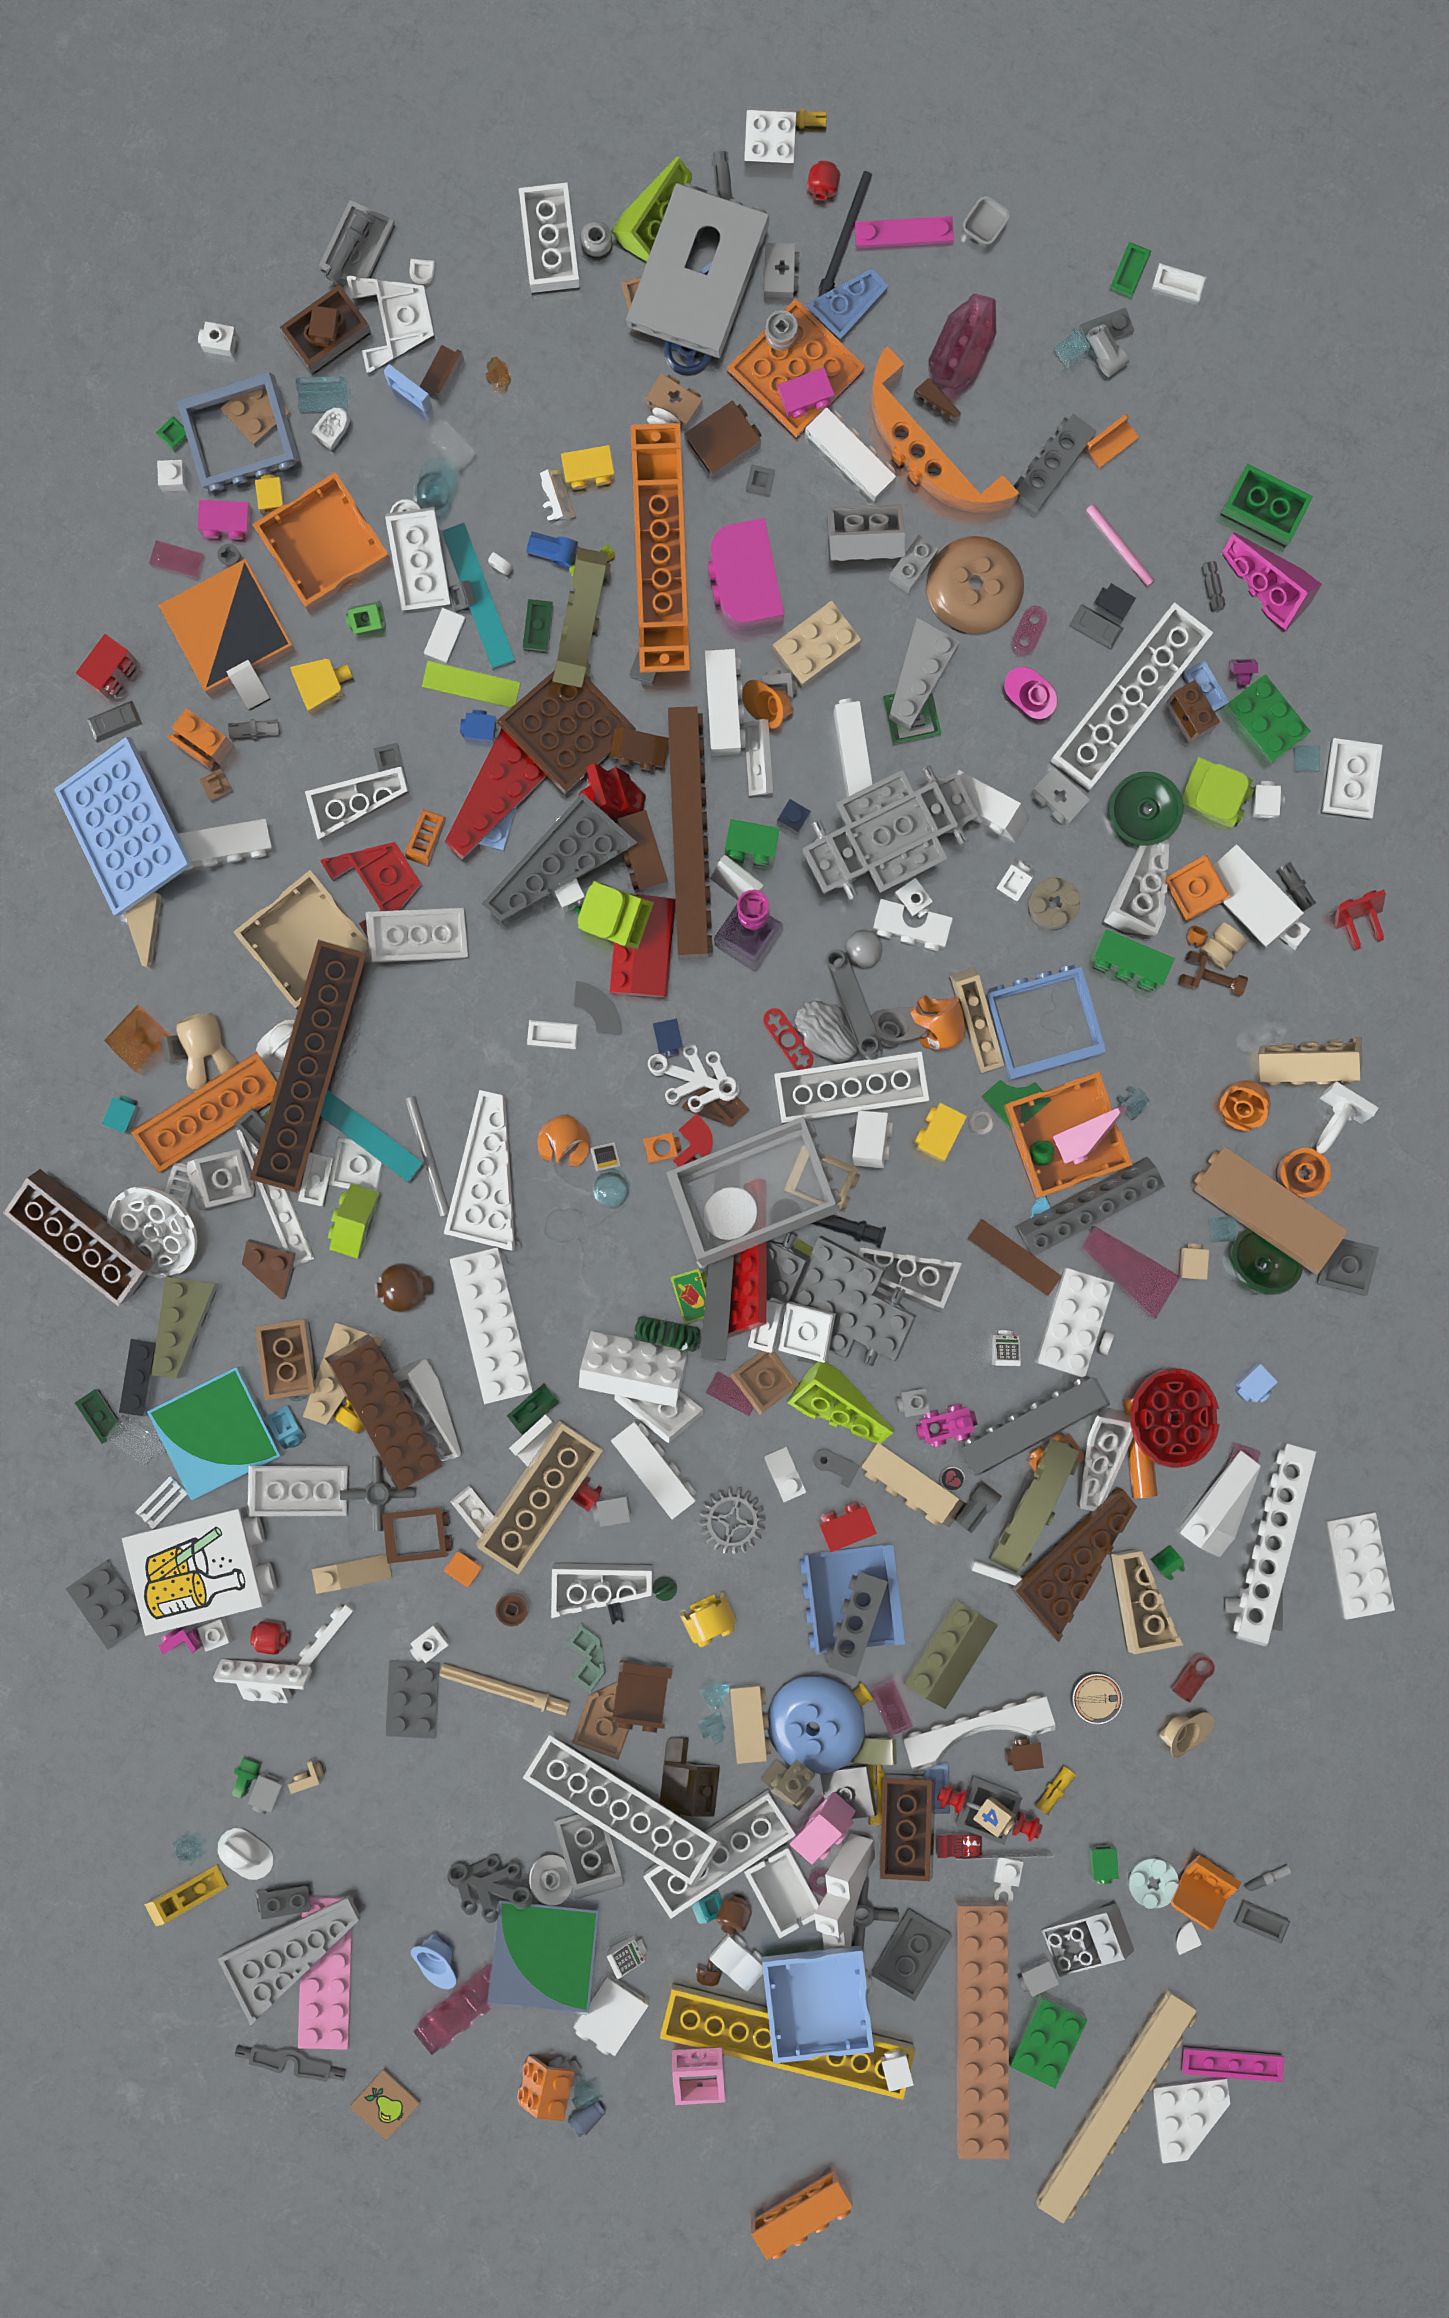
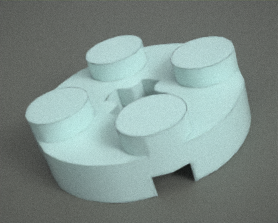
M1149 1857L1140 1860L1134 1865L1131 1870L1128 1886L1133 1898L1139 1904L1148 1909L1162 1908L1171 1903L1179 1884V1879L1171 1864L1161 1859ZM1152 1876L1154 1879H1160L1157 1889L1147 1887L1150 1883L1149 1878Z

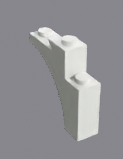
M851 1833L825 1875L827 1894L814 1913L816 1930L822 1932L824 1950L851 1947L852 1928L858 1899L869 1868L875 1859L874 1840Z

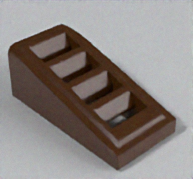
M927 378L914 390V396L955 423L960 420L961 412L931 379Z

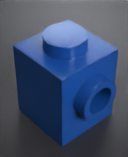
M472 710V713H466L465 719H461L460 733L464 734L465 741L494 744L497 718L493 715H487V711Z

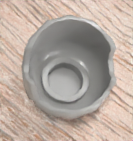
M862 929L856 930L849 936L846 943V954L852 965L859 968H869L879 962L882 956L883 945L875 932Z

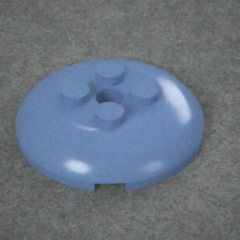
M803 1676L783 1686L772 1700L768 1710V1735L776 1752L789 1765H792L797 1759L815 1774L829 1773L848 1764L861 1748L865 1736L864 1713L858 1699L842 1683L825 1676ZM809 1722H816L820 1727V1731L811 1730Z

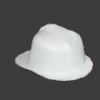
M285 1020L279 1023L258 1042L256 1051L269 1071H281L295 1020Z
M240 1828L228 1830L221 1836L218 1842L219 1857L233 1871L251 1880L263 1878L270 1872L273 1866V1854L271 1849L261 1840Z

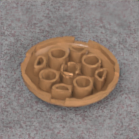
M964 537L949 543L935 556L927 574V597L936 616L950 628L965 632L966 634H984L1002 627L1015 615L1023 598L1024 576L1018 560L1003 544L987 537ZM972 578L982 581V587L980 589H973L969 581Z

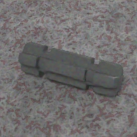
M1215 561L1206 562L1203 565L1204 574H1207L1205 579L1209 597H1212L1210 600L1212 609H1222L1226 604L1224 597H1222L1223 590L1220 576L1217 574V563Z

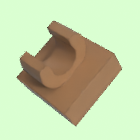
M221 768L199 779L211 802L233 792Z

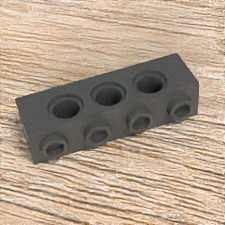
M1072 414L1069 419L1065 417L1057 427V430L1060 432L1054 439L1050 437L1042 447L1045 452L1040 458L1035 456L1027 467L1030 472L1025 478L1020 476L1014 484V488L1019 492L1017 500L1035 514L1038 513L1083 453L1087 443L1095 437L1097 431L1075 414ZM1069 438L1073 441L1074 446L1065 448L1061 444V440ZM1051 457L1056 458L1059 466L1052 468L1048 466L1046 460ZM1040 477L1044 480L1045 485L1036 487L1033 485L1032 479Z
M858 1571L857 1576L852 1575L848 1589H851L852 1592L850 1598H845L840 1612L844 1613L842 1622H837L832 1636L836 1637L833 1647L828 1646L824 1659L828 1661L827 1666L829 1668L857 1677L888 1583L886 1579L862 1571ZM861 1592H866L870 1595L869 1603L864 1606L856 1602V1597ZM853 1616H858L862 1619V1625L858 1629H851L848 1626V1621ZM844 1640H851L854 1643V1649L849 1653H844L840 1649V1645Z

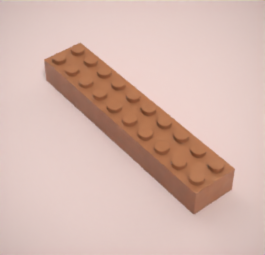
M956 1902L957 2153L959 2159H1009L1008 1905L1006 1902Z

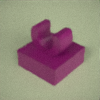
M1255 659L1230 660V670L1233 674H1238L1240 685H1250V673H1258V662Z

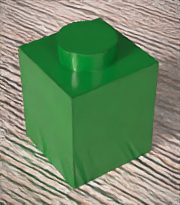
M1114 1845L1090 1847L1091 1877L1093 1880H1098V1884H1111L1113 1879H1119L1117 1848Z

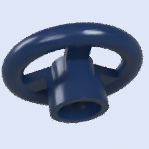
M667 340L664 344L666 361L674 370L680 373L692 374L699 372L707 366L712 357L705 354L703 359L695 365L694 355L697 352L696 350L692 349L687 352L684 350V346ZM671 348L678 350L681 355L686 357L687 366H682L674 360Z

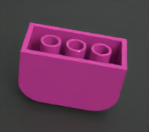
M765 518L724 526L712 539L711 561L707 562L710 581L715 580L716 584L712 586L715 605L720 604L723 618L730 626L738 630H752L784 623V610Z

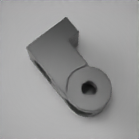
M827 1449L817 1451L813 1458L817 1469L830 1471L842 1477L840 1484L847 1488L850 1487L860 1465Z

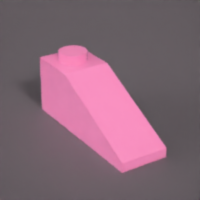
M1126 1105L1053 1136L1064 1162L1068 1163L1073 1160L1074 1164H1078L1087 1160V1154L1097 1148L1127 1110Z

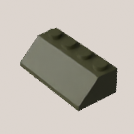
M955 1599L903 1682L904 1685L946 1710L998 1625L958 1599Z

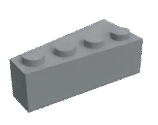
M919 618L915 622L889 715V720L908 731H911L960 641Z

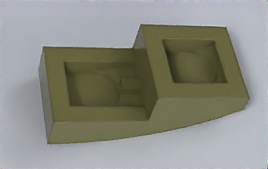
M864 1738L861 1748L851 1760V1763L896 1765V1739Z

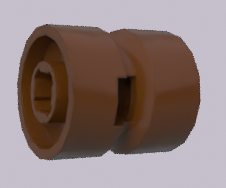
M508 1592L496 1604V1617L506 1626H517L527 1617L529 1602L519 1592Z

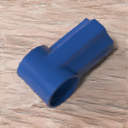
M532 531L526 552L551 559L553 563L561 566L572 567L579 543L570 538L561 536L555 538Z

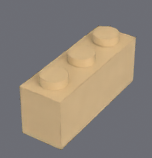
M760 1684L731 1686L730 1694L737 1764L767 1761L766 1755L771 1754L770 1739L765 1740L764 1730L769 1729L768 1714H762V1705H766L765 1690H760Z

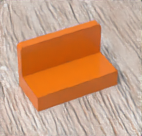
M1127 414L1123 415L1087 443L1085 451L1099 469L1139 439V436L1127 422L1129 419Z

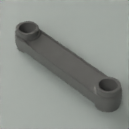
M837 949L832 950L826 957V964L856 1043L865 1058L876 1060L883 1053V1045L852 964L845 952ZM843 958L839 965L833 966L836 959ZM870 1044H876L873 1051L866 1052Z

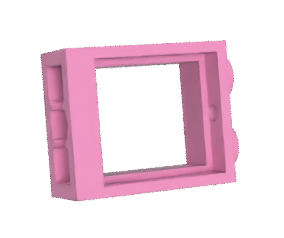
M722 2048L672 2050L675 2105L724 2103L725 2079ZM717 2075V2079L680 2081V2077Z

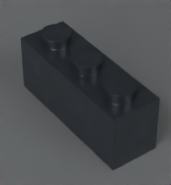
M141 1339L130 1340L119 1413L143 1417L148 1416L147 1412L149 1411L154 1376L151 1374L156 1342Z

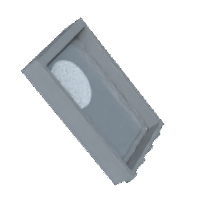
M804 1116L666 1172L696 1259L702 1267L841 1211L838 1205L839 1202H842L837 1188L832 1189L830 1183L831 1180H834L829 1166L824 1167L822 1159L825 1158L824 1151L820 1144L816 1145L814 1137L817 1136L815 1127L812 1122L807 1123Z

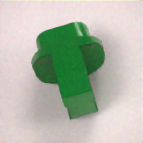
M245 1758L241 1759L239 1768L234 1769V1773L238 1778L232 1796L240 1799L246 1796L251 1780L258 1779L259 1763Z

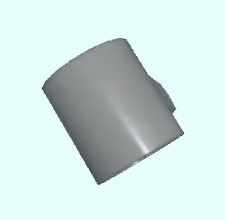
M1106 325L1095 326L1089 331L1086 337L1098 357L1096 360L1098 366L1107 377L1112 376L1129 363L1126 353L1116 344Z

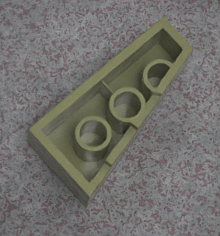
M174 1277L165 1278L151 1375L174 1379L181 1378L195 1339L199 1334L202 1322L219 1284Z

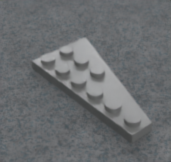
M350 1896L225 1953L217 1959L250 2025L360 1920L361 1917Z

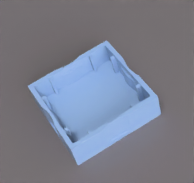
M862 1946L762 1957L774 2064L809 2060L822 2055L844 2056L874 2052Z

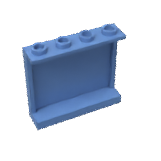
M892 1543L840 1549L831 1553L830 1551L804 1554L805 1560H800L801 1574L807 1575L808 1583L803 1585L804 1599L810 1600V1609L806 1610L807 1624L813 1625V1634H809L810 1649H815L816 1655L827 1652L828 1646H834L836 1637L832 1636L836 1623L842 1622L844 1613L840 1612L844 1599L850 1598L852 1590L848 1589L852 1575L857 1576L858 1571L888 1581L866 1647L905 1644L894 1545ZM861 1592L856 1597L857 1604L861 1606L868 1604L870 1601V1595L866 1592ZM853 1616L848 1621V1626L851 1629H858L862 1625V1619L858 1616ZM844 1640L840 1645V1649H854L853 1641Z

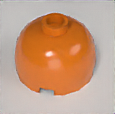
M1243 1080L1237 1081L1228 1087L1221 1098L1219 1108L1229 1125L1236 1129L1248 1131L1257 1126L1258 1128L1261 1127L1267 1120L1271 1100L1268 1092L1262 1085L1255 1081Z

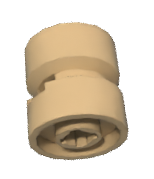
M1223 922L1214 932L1215 939L1210 938L1201 948V951L1215 964L1226 969L1234 959L1233 952L1239 953L1247 943V940L1236 929Z

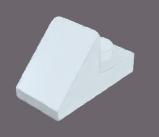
M787 1447L764 1456L783 1502L806 1493Z

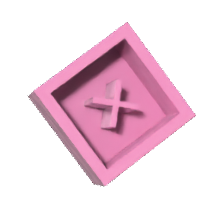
M833 1791L803 1821L796 1836H794L789 1845L811 1864L818 1858L823 1860L832 1850L830 1847L834 1843L838 1845L847 1835L846 1831L854 1823L851 1819L856 1810Z

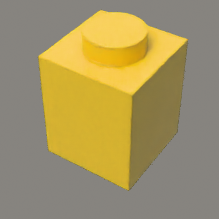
M263 475L261 479L255 480L258 509L261 514L271 513L280 506L285 505L283 484L280 477Z

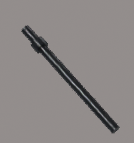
M863 171L826 276L820 282L818 297L835 287L834 280L872 178V173L868 171Z

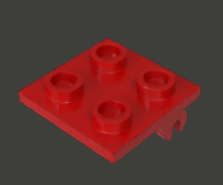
M1385 890L1367 892L1363 895V898L1355 901L1353 899L1346 900L1337 908L1336 929L1343 926L1347 927L1355 950L1361 949V943L1353 920L1368 915L1378 941L1384 940V934L1377 913L1383 912L1386 896Z

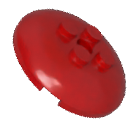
M1169 1368L1150 1375L1136 1391L1130 1409V1425L1137 1445L1149 1459L1165 1467L1180 1468L1197 1463L1208 1454L1218 1435L1220 1424H1217V1409L1219 1407L1216 1397L1210 1386L1200 1376L1189 1370ZM1171 1414L1173 1415V1422H1172V1423H1171V1420H1170V1415H1171Z

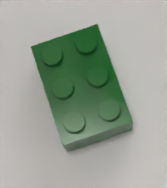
M1247 463L1222 514L1287 546L1292 540L1313 496Z
M1266 674L1233 698L1223 708L1268 766L1311 733L1310 729Z
M730 819L725 856H728L737 864H744V861L753 862L754 867L768 869V865H774L780 828Z
M1106 929L1100 935L1090 961L1095 963L1093 967L1101 971L1107 972L1112 970L1117 972L1116 977L1128 982L1130 980L1138 981L1141 988L1153 991V989L1158 990L1164 985L1175 958Z
M1040 1993L1009 2057L1010 2067L1052 2088H1056L1088 2021L1086 2016Z

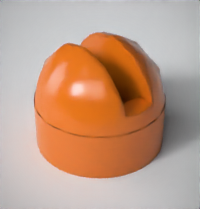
M1191 926L1187 936L1188 942L1191 945L1195 942L1196 947L1202 946L1206 942L1209 933L1199 926Z

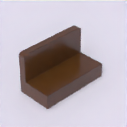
M441 345L419 387L427 392L428 395L442 401L464 359L462 351L457 349L455 352Z

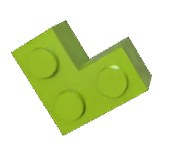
M353 1183L350 1184L347 1192H342L339 1200L341 1207L335 1208L331 1219L332 1222H335V1225H331L328 1239H331L329 1250L358 1259L365 1243L368 1225L376 1209L379 1192Z

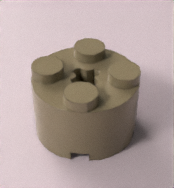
M1051 877L1042 881L1036 886L1029 898V911L1032 919L1045 929H1060L1067 926L1076 917L1080 908V895L1072 883L1062 878ZM1050 899L1053 901L1054 899H1057L1060 908L1056 906L1054 909H1052L1050 907L1051 902L1048 900Z

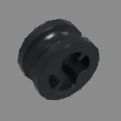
M621 1603L608 1604L612 1625L616 1624V1621L625 1622Z

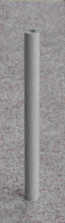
M415 1096L406 1098L407 1106L440 1217L449 1214L448 1205Z

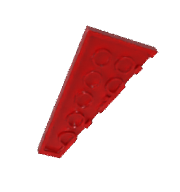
M502 728L445 840V843L462 859L547 777Z

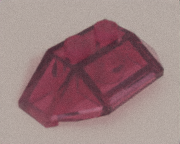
M973 294L969 297L968 301L961 304L948 316L929 357L932 378L935 384L957 389L977 377L997 334L996 300L994 298Z

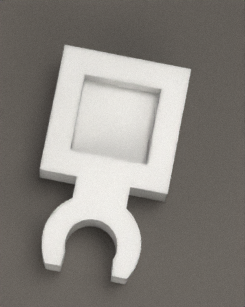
M998 1858L994 1882L1000 1883V1886L994 1891L995 1900L999 1899L1001 1892H1007V1902H1012L1013 1892L1011 1885L1019 1887L1023 1861L1011 1858Z

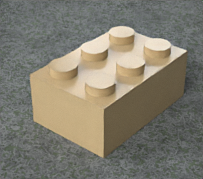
M830 601L772 645V650L802 689L860 646L861 639L833 601Z

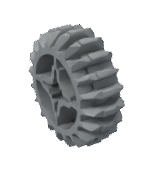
M728 1487V1495L724 1496L722 1489H720L718 1493L721 1498L717 1499L712 1494L710 1499L714 1503L711 1505L708 1502H704L703 1506L708 1508L709 1511H700V1515L707 1517V1520L699 1521V1525H707L708 1529L701 1531L702 1535H707L708 1533L711 1535L706 1540L707 1544L715 1540V1550H718L721 1544L724 1545V1554H727L728 1547H733V1555H736L738 1546H741L743 1552H747L745 1546L747 1542L753 1548L755 1543L751 1539L755 1537L761 1540L762 1536L756 1533L757 1529L764 1531L765 1526L758 1525V1521H765L766 1517L758 1516L757 1514L764 1510L763 1506L756 1509L754 1507L759 1502L758 1498L753 1499L751 1502L748 1500L751 1492L748 1491L745 1497H742V1488H738L737 1495H732V1487ZM734 1500L732 1508L728 1513H714L721 1503ZM741 1502L751 1510L753 1522L747 1521L739 1515ZM736 1508V1519L745 1524L739 1523L735 1525V1527H732L731 1533H729V1522L720 1519V1517L725 1519L727 1516L730 1517V1514H733ZM711 1520L725 1525L726 1533L724 1539L715 1533ZM736 1529H751L749 1534L743 1539L732 1541Z

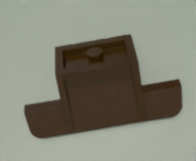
M669 1739L666 1743L659 1804L678 1816L681 1814L691 1817H714L720 1767L686 1763L689 1739Z

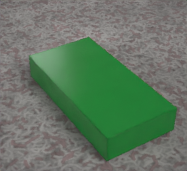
M1129 242L1110 289L1132 298L1151 250Z

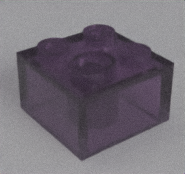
M736 904L715 935V946L757 971L783 932V923L770 916L764 927L755 930L748 929L738 919Z

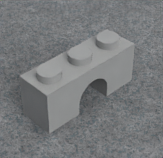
M628 1493L598 1498L596 1504L592 1507L595 1522H600V1527L627 1523L632 1519Z

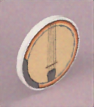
M1091 1674L1084 1677L1078 1682L1073 1692V1706L1077 1714L1083 1720L1092 1724H1103L1111 1721L1117 1716L1122 1706L1123 1697L1119 1685L1112 1678L1103 1674Z

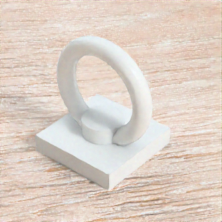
M1337 1081L1324 1090L1320 1099L1333 1106L1332 1110L1335 1114L1321 1134L1316 1145V1151L1320 1154L1325 1153L1335 1142L1348 1120L1354 1119L1358 1123L1363 1124L1375 1115L1379 1107Z

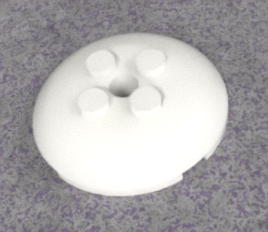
M139 1186L123 1191L110 1205L107 1223L155 1261L146 1275L166 1278L169 1275L180 1274L192 1263L198 1243L196 1228L187 1210L173 1196L157 1188Z

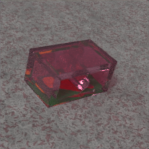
M893 1678L869 1687L890 1737L913 1727Z

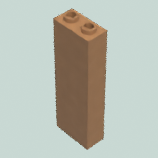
M1224 1146L1221 1152L1215 1150L1208 1160L1211 1164L1207 1171L1202 1169L1194 1180L1197 1183L1194 1191L1318 1275L1348 1231Z

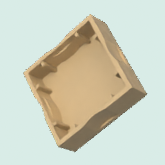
M311 870L284 890L275 902L258 911L234 931V934L262 965L296 1010L299 1008L318 939L365 952L366 956L369 954L367 938Z

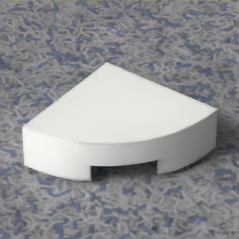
M1191 1921L1184 1924L1178 1934L1176 1948L1179 1955L1202 1945Z

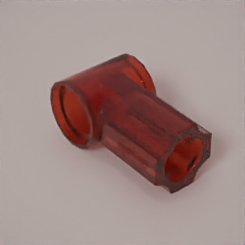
M1204 1653L1195 1654L1191 1658L1189 1666L1172 1688V1691L1190 1703L1206 1679L1211 1677L1215 1671L1211 1658ZM1201 1660L1208 1661V1668L1205 1671L1196 1670V1665Z

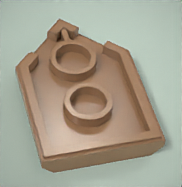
M616 1682L588 1696L572 1743L619 1760L629 1729L618 1728V1723L612 1722Z

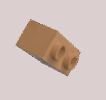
M661 373L646 395L645 403L653 409L661 408L670 412L681 422L680 426L687 430L702 407L701 395L692 388L687 390L680 386V381L674 376L668 374L666 377ZM676 396H679L680 402L675 401L671 403V397L676 398Z

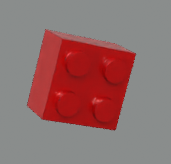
M104 634L76 671V674L86 684L108 699L110 695L113 696L121 687L119 682L125 675H130L134 670L136 658L126 648Z
M856 1501L844 1506V1512L836 1514L835 1511L821 1516L822 1521L818 1523L830 1553L877 1534L864 1503L859 1505V1502Z

